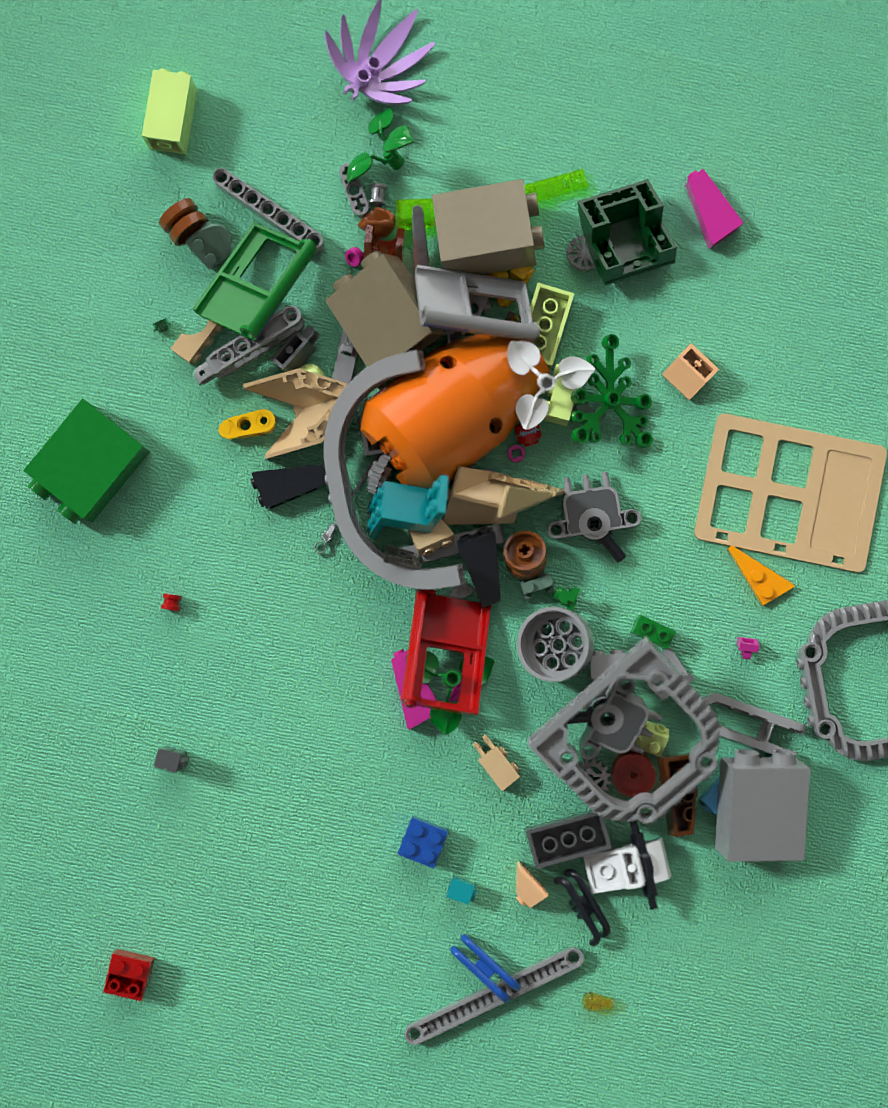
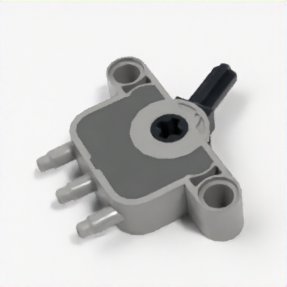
M607 472L601 473L603 487L591 488L588 474L583 475L584 490L572 491L569 477L564 478L566 495L562 500L564 520L552 522L548 526V537L553 540L581 535L584 539L595 541L598 545L602 543L616 562H621L626 555L612 539L611 535L613 533L611 531L637 526L641 521L640 513L635 509L621 511L617 491L610 486ZM628 514H633L636 517L634 524L627 521ZM590 520L592 522L597 521L598 524L596 525V527L598 529H596L595 527L592 529L590 528ZM558 526L561 529L560 535H553L551 527Z
M621 674L610 684L605 697H599L586 708V711L577 712L566 722V724L587 723V727L578 742L581 756L584 759H594L601 747L616 753H625L631 750L642 754L644 749L634 744L639 734L649 738L653 736V732L644 728L648 718L659 722L662 720L661 715L647 709L646 703L642 698L632 694L635 688L634 680L628 679L624 674ZM624 680H629L625 685L620 684ZM586 746H592L590 749H584Z

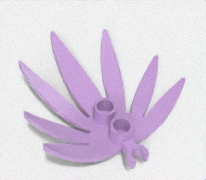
M378 0L364 28L357 62L354 59L352 40L346 17L343 14L340 24L343 56L328 31H325L324 34L326 47L335 68L350 83V85L345 87L343 94L352 92L351 101L357 98L358 91H360L366 97L382 104L404 105L411 103L412 99L392 93L417 88L423 85L426 80L381 82L407 71L434 47L435 42H432L403 57L382 71L404 43L418 10H414L401 21L380 43L372 56L368 58L380 17L382 0Z

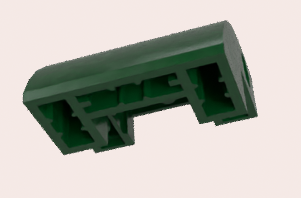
M648 179L578 201V212L586 245L605 286L676 262L677 246L662 222L664 205Z

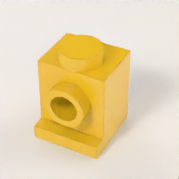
M532 266L512 269L509 277L513 280L524 281L527 285L535 270L532 269Z

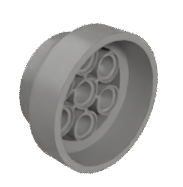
M546 607L531 614L522 624L517 638L518 655L525 669L536 678L549 682L567 681L581 674L588 666L594 649L593 635L587 622L576 612L560 607ZM568 621L570 629L566 632L563 626ZM548 625L552 628V632L549 635L545 632V628ZM580 636L582 638V644L578 647L575 643V640L577 637ZM559 640H562L564 643L561 650L557 648ZM541 643L545 645V651L543 653H540L539 651V645ZM572 654L576 658V662L573 665L569 663V657ZM553 658L557 660V666L555 668H552L551 666V660Z

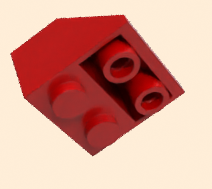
M121 949L115 950L111 956L103 993L142 1001L151 977L155 957Z

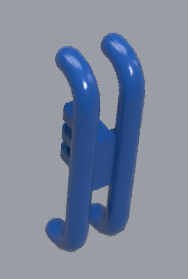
M462 934L461 941L480 959L474 964L456 946L450 948L451 953L498 998L505 1003H509L511 1000L510 996L490 978L496 973L515 991H519L521 985L471 940L468 935Z

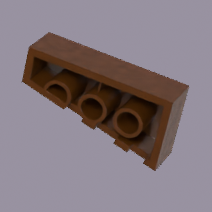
M690 753L657 757L661 786L689 763ZM697 787L693 792L685 794L676 806L672 805L667 809L665 815L668 835L678 837L694 834Z

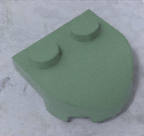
M205 222L200 225V229L185 238V243L210 270L228 257L231 251L232 240L229 230L221 223Z

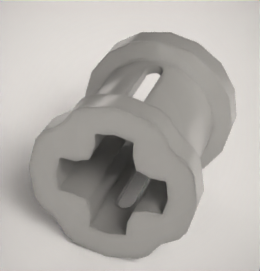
M372 183L370 185L372 196L369 204L377 207L385 206L386 201H384L387 185Z

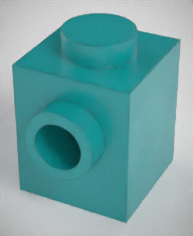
M452 876L446 897L469 905L470 900L474 901L477 890L474 889L475 883Z

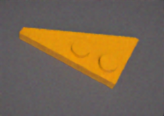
M734 546L727 548L762 606L795 587L794 584Z

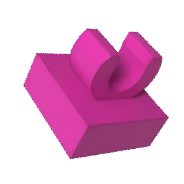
M737 637L736 644L738 649L741 650L743 659L750 660L752 652H759L760 645L757 639Z

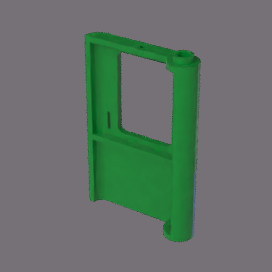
M253 222L194 305L193 311L204 319L255 341L317 252L316 244L310 239L297 241L285 234ZM267 241H272L297 252L270 291L241 279Z

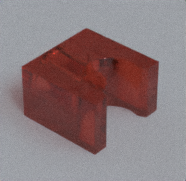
M367 225L364 239V258L373 252L380 251L381 254L398 256L403 263L405 229L398 228L394 240L383 241L375 236L374 226Z

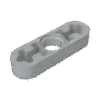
M347 163L339 169L340 178L353 214L356 217L362 218L365 214L369 213V205L359 178L354 179L350 184L348 183L347 175H344L345 170L350 165ZM352 186H357L360 189L357 195L349 193V189ZM358 199L360 200L361 206H365L363 208V212H360V210H355L358 208L356 200Z

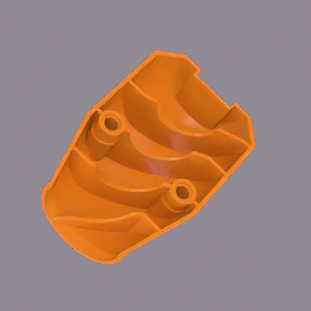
M473 334L438 347L424 357L425 371L397 377L364 402L360 430L371 445L379 441V447L383 453L389 454L392 458V465L397 470H401L396 476L401 484L429 489L432 488L433 482L437 481L440 475L448 476L449 484L455 479L458 466L470 468L508 437L519 421L516 414V404L519 398L526 394L535 397L541 389L537 384L538 376L531 369L525 375H520L511 369L508 362L507 351L510 342L526 340ZM540 353V360L533 367L541 374L546 373L550 375L548 366Z

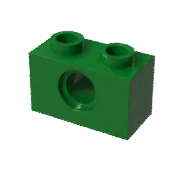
M638 615L630 633L642 639L647 636L654 645L668 649L676 631L643 615Z

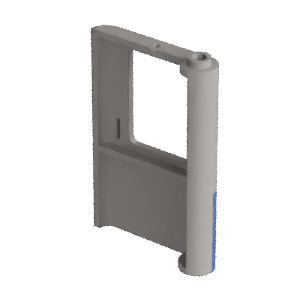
M416 266L415 283L422 326L526 341H535L539 337L540 327L537 322L532 321L526 282L428 266ZM469 294L516 301L519 307L521 323L472 316Z

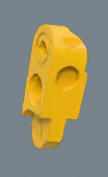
M267 409L234 416L220 424L219 434L227 440L272 433L275 429L276 418ZM267 418V423L261 424V419ZM244 422L251 423V427L248 430H242Z

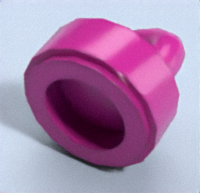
M352 247L345 253V259L352 267L361 265V261L366 257L357 247Z

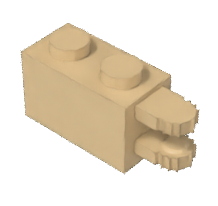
M485 734L482 736L483 740L491 749L485 753L479 743L475 742L473 746L481 755L478 761L501 791H503L520 778L518 772L521 770L514 761L510 764L506 759L508 754L503 747L498 748L496 745L494 746Z

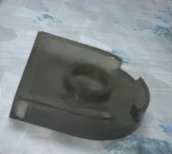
M386 545L383 562L404 568L419 569L422 567L423 558L421 556L418 558L413 556L414 552Z

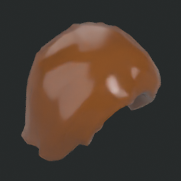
M375 207L374 211L365 214L360 220L361 222L358 223V227L375 239H385L395 228L396 216L387 209Z

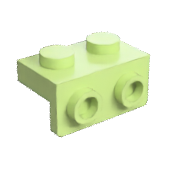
M647 721L644 728L653 732V736L649 738L639 734L634 744L639 745L647 753L661 757L669 739V729L662 724Z

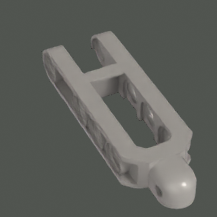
M295 306L285 307L271 317L255 341L240 335L212 352L207 357L206 362L198 366L194 371L193 375L197 383L201 386L216 377H227L286 341L295 330L300 332L304 328V320L300 310Z
M712 693L703 697L709 705L715 703L763 720L757 739L719 725L720 736L770 754L775 749H784L768 743L774 725L803 735L807 726L718 693Z

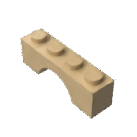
M208 320L206 327L201 332L193 335L181 334L170 349L192 366L194 362L197 363L201 359L203 350L210 347L213 343L214 335L217 332L220 333L224 327Z

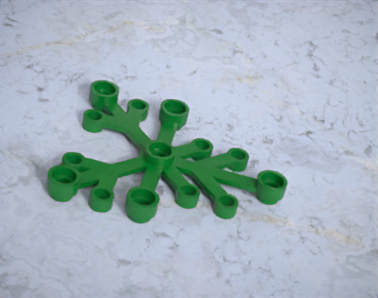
M615 334L607 335L602 340V346L606 349V368L596 354L589 355L586 358V361L594 366L606 381V387L600 381L599 375L593 373L587 380V383L590 386H595L601 395L588 394L583 388L576 389L571 394V401L576 405L586 402L602 404L594 413H583L578 410L571 414V419L574 423L586 421L582 427L573 430L571 434L572 440L578 444L587 441L590 443L599 442L601 440L599 419L608 409H613L623 421V434L619 438L622 445L631 444L633 441L632 432L636 437L635 443L640 448L649 447L653 442L652 435L649 432H641L639 428L645 427L648 424L647 417L644 415L638 417L628 416L620 405L635 406L639 410L649 409L652 405L651 397L647 394L639 395L636 398L620 397L621 393L631 386L632 382L628 376L620 378L618 381L619 385L614 389V382L626 369L630 368L631 361L627 357L620 359L618 366L614 370V349L619 346V338Z

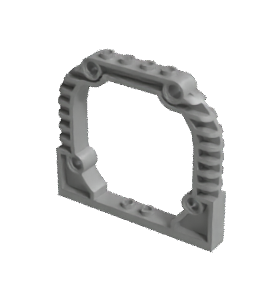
M888 600L843 607L828 612L816 622L810 631L807 643L802 644L798 649L796 662L802 674L800 684L802 689L805 690L806 695L803 700L805 707L809 711V716H807L808 725L812 727L815 736L826 739L835 751L853 760L871 761L888 758V737L865 741L853 740L843 735L840 721L835 716L829 714L821 672V665L827 658L826 641L836 631L848 626L884 620L888 625ZM808 647L813 649V656L811 658L806 655ZM822 724H826L828 727L825 734H822L820 731Z
M646 636L527 739L528 746L559 779L562 778L596 814L612 821L630 822L639 819L642 823L647 824L657 818H662L666 814L667 809L672 805L676 806L685 794L693 792L698 783L702 780H707L712 775V772L717 767L715 753L719 745L720 729L717 717L709 704ZM621 674H624L628 679L648 681L650 688L654 691L665 689L694 719L700 731V741L690 750L689 763L654 793H639L629 801L613 798L604 792L578 765L575 746L567 743L568 726L566 722L581 709L585 710L592 703L591 700L596 696L600 697L607 690L606 687ZM655 676H662L663 678L660 682L652 681ZM566 753L573 755L570 759L562 757ZM705 757L711 758L708 763H702L701 761ZM644 808L651 809L648 813L641 812Z

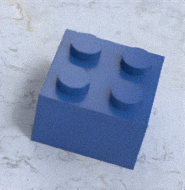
M412 815L398 850V855L434 869L448 834V829Z

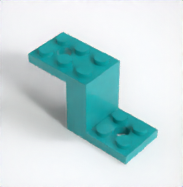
M440 475L437 481L433 482L432 488L429 489L385 481L381 487H378L377 494H374L372 501L368 505V512H370V519L366 523V530H369L368 537L376 538L384 526L430 533L446 512L448 476Z

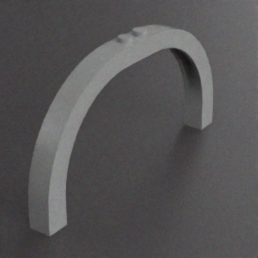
M414 350L375 362L354 377L342 391L331 411L325 431V482L329 487L330 493L328 498L332 505L340 533L353 554L367 568L380 577L404 587L438 589L466 583L463 564L431 569L416 568L401 564L381 552L367 537L357 518L345 459L348 428L353 415L362 401L378 386L393 378L426 370L423 352Z

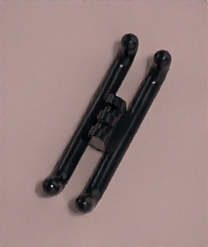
M574 869L564 870V875L574 878L583 896L579 897L571 882L562 876L555 877L554 883L565 887L571 897L569 904H575V907L572 908L573 911H579L576 915L577 918H583L593 936L589 944L596 946L600 943L601 938L609 936L611 931L610 925L580 873ZM593 913L603 928L600 932L590 916Z

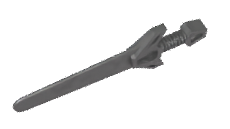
M419 205L414 206L412 209L414 276L412 279L414 282L416 266L429 267L424 214L422 207Z

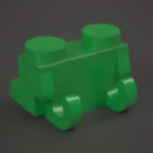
M556 587L552 598L562 605L567 604V609L573 611L580 589L575 587L567 591Z

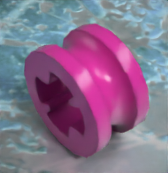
M520 445L511 446L508 450L509 460L514 463H519L523 460L525 456L523 447ZM519 449V454L522 453V456H518L516 459L513 458L511 451Z

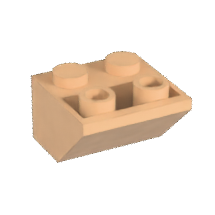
M691 343L662 373V376L684 397L690 400L719 369Z

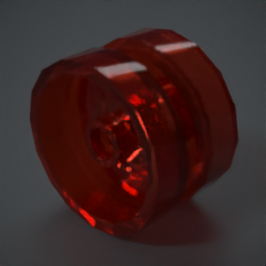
M629 750L625 753H620L614 759L611 767L612 779L616 789L623 795L634 797L639 793H648L653 788L656 780L655 770L650 758L645 753L640 754Z

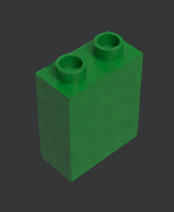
M82 398L23 471L33 478L27 487L44 500H47L53 494L63 502L57 511L69 521L76 524L80 518L93 522L150 451Z

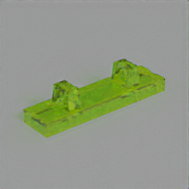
M582 168L526 184L524 188L525 194L536 192L537 202L587 189L588 183Z

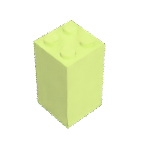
M167 69L153 70L142 137L149 149L185 155L187 153L197 88L191 75L186 72L179 71L178 73H173Z

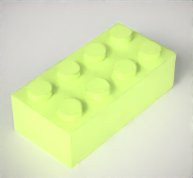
M537 283L530 308L532 321L537 322L540 327V335L532 342L542 354L548 369L551 370L574 293Z

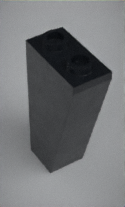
M323 464L256 471L251 473L253 478L250 479L254 490L258 489L260 496L257 498L261 507L265 506L267 510L327 486L325 482L326 471Z
M485 526L478 529L475 534L470 535L468 533L460 536L456 542L482 607L484 608L501 601L496 534L493 528Z

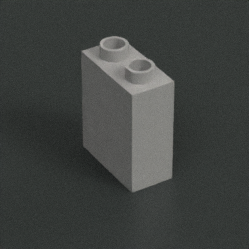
M738 749L735 750L734 758H720L715 849L728 862L804 860L810 767L797 759V752L788 749H775L772 751V757H759L757 751Z

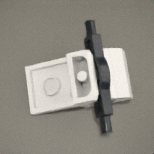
M638 820L630 821L632 834H630L631 844H626L622 848L583 856L591 893L642 887L644 897L648 898L650 909H657L655 896L658 894L655 883L672 877L663 838L645 841L643 832L639 830Z

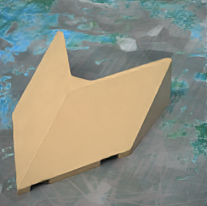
M301 368L243 384L244 390L291 404L294 408L296 418L264 455L265 459L322 443L325 438V431L331 411L338 397L348 384Z
M458 466L451 497L499 508L497 517L501 518L565 494V489L523 478H513L503 473Z

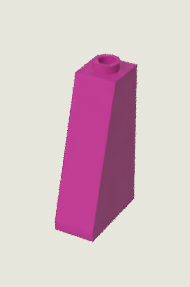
M702 169L699 172L697 170L693 171L687 177L688 180L685 187L707 247L710 250L740 229L743 221L706 171Z
M404 649L393 654L394 658L391 659L400 699L406 668V655L408 654V650L404 651ZM428 683L422 684L421 697L437 701ZM401 702L406 725L409 730L430 718L431 708L419 706L408 708Z

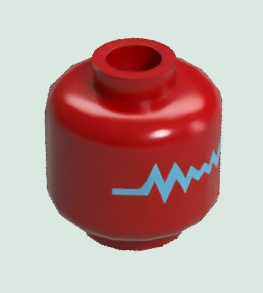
M519 420L520 424L515 426L518 442L524 444L525 447L539 443V439L542 437L539 424L525 430Z

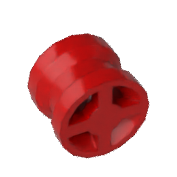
M163 593L164 603L161 604V609L180 611L179 602L182 600V596Z

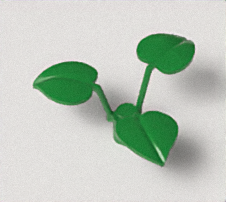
M390 108L377 114L368 126V131L371 134L379 132L385 141L383 145L384 159L373 154L369 156L367 152L356 156L351 161L347 170V181L349 184L369 171L373 164L372 159L382 162L384 165L388 163L393 170H398L403 166L405 159L396 150L414 143V140L411 137L410 130L405 125L394 129L390 133L389 139L386 138L383 129L388 128L394 119V113Z
M427 651L422 684L429 683L432 676L442 677L444 686L448 688L445 702L457 704L458 702L455 701L449 702L453 688L459 684L462 674L454 670L448 671L446 674L435 673L439 668V660L435 654ZM486 656L482 685L489 679L494 665V660ZM464 659L459 664V669L461 672L463 669ZM430 709L432 723L444 735L454 731L461 721L462 714Z

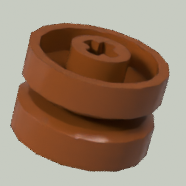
M185 198L176 202L160 217L159 225L165 233H170L169 238L175 246H183L186 244L185 238L200 229V225L208 222V219L203 212L198 211V206L191 198Z
M519 531L507 539L504 545V558L508 571L514 577L522 580L535 578L544 571L547 564L546 546L538 534L531 531Z

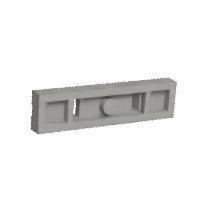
M342 331L332 379L349 384L352 381L358 352L345 331ZM343 352H348V353H350L351 355H346V354H342V353H343Z

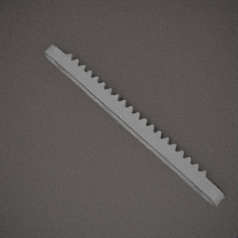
M569 947L548 956L546 959H542L540 962L527 966L519 972L513 973L510 976L521 985L519 991H515L503 979L494 983L513 999L578 968L583 963V953L577 947ZM572 952H576L579 955V959L575 963L568 960V956ZM485 986L469 996L458 999L456 1002L450 1003L448 1006L437 1009L435 1012L429 1013L427 1016H423L419 1020L410 1023L405 1029V1039L413 1045L422 1043L505 1002ZM411 1029H418L420 1036L416 1039L409 1036Z

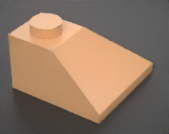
M518 861L516 863V894L518 895L516 899L523 906L527 904L531 908L545 899L548 893L545 887Z

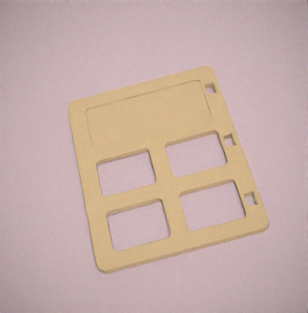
M726 413L720 414L716 419L694 535L697 539L852 572H861L866 567L887 450L885 447ZM729 430L758 435L763 438L755 478L727 473L721 470ZM779 440L813 448L805 488L780 484L771 480ZM719 485L746 490L752 493L746 529L743 534L710 526L716 491ZM768 496L802 503L794 544L766 539L760 536ZM717 532L727 534V540L715 538ZM775 544L785 546V552L774 550ZM833 556L843 558V564L833 563Z

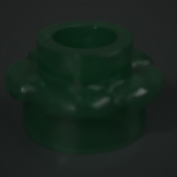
M167 318L153 323L155 328L153 331L158 330L159 334L169 330L168 325L171 322L169 323Z

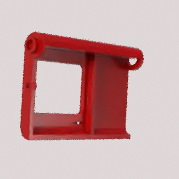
M432 589L416 590L401 702L404 703L405 707L415 708L419 706L465 715L478 714L491 605L483 608L481 603L435 595V591ZM432 647L460 652L464 655L459 701L457 704L421 697L427 648Z

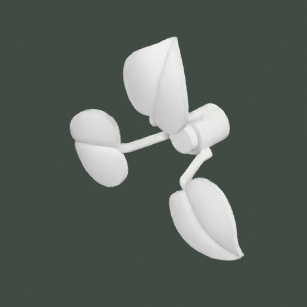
M511 341L507 351L511 369L520 375H525L531 369L538 376L537 384L541 388L535 397L526 394L517 401L516 414L525 430L531 429L546 417L548 402L538 397L544 391L553 389L555 381L559 377H561V382L565 387L578 389L587 382L595 368L584 359L567 357L559 363L561 373L555 377L546 373L541 374L533 367L540 360V351L537 346L527 341Z

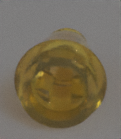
M590 991L584 994L583 1008L587 1009L588 1012L612 1010L613 999Z

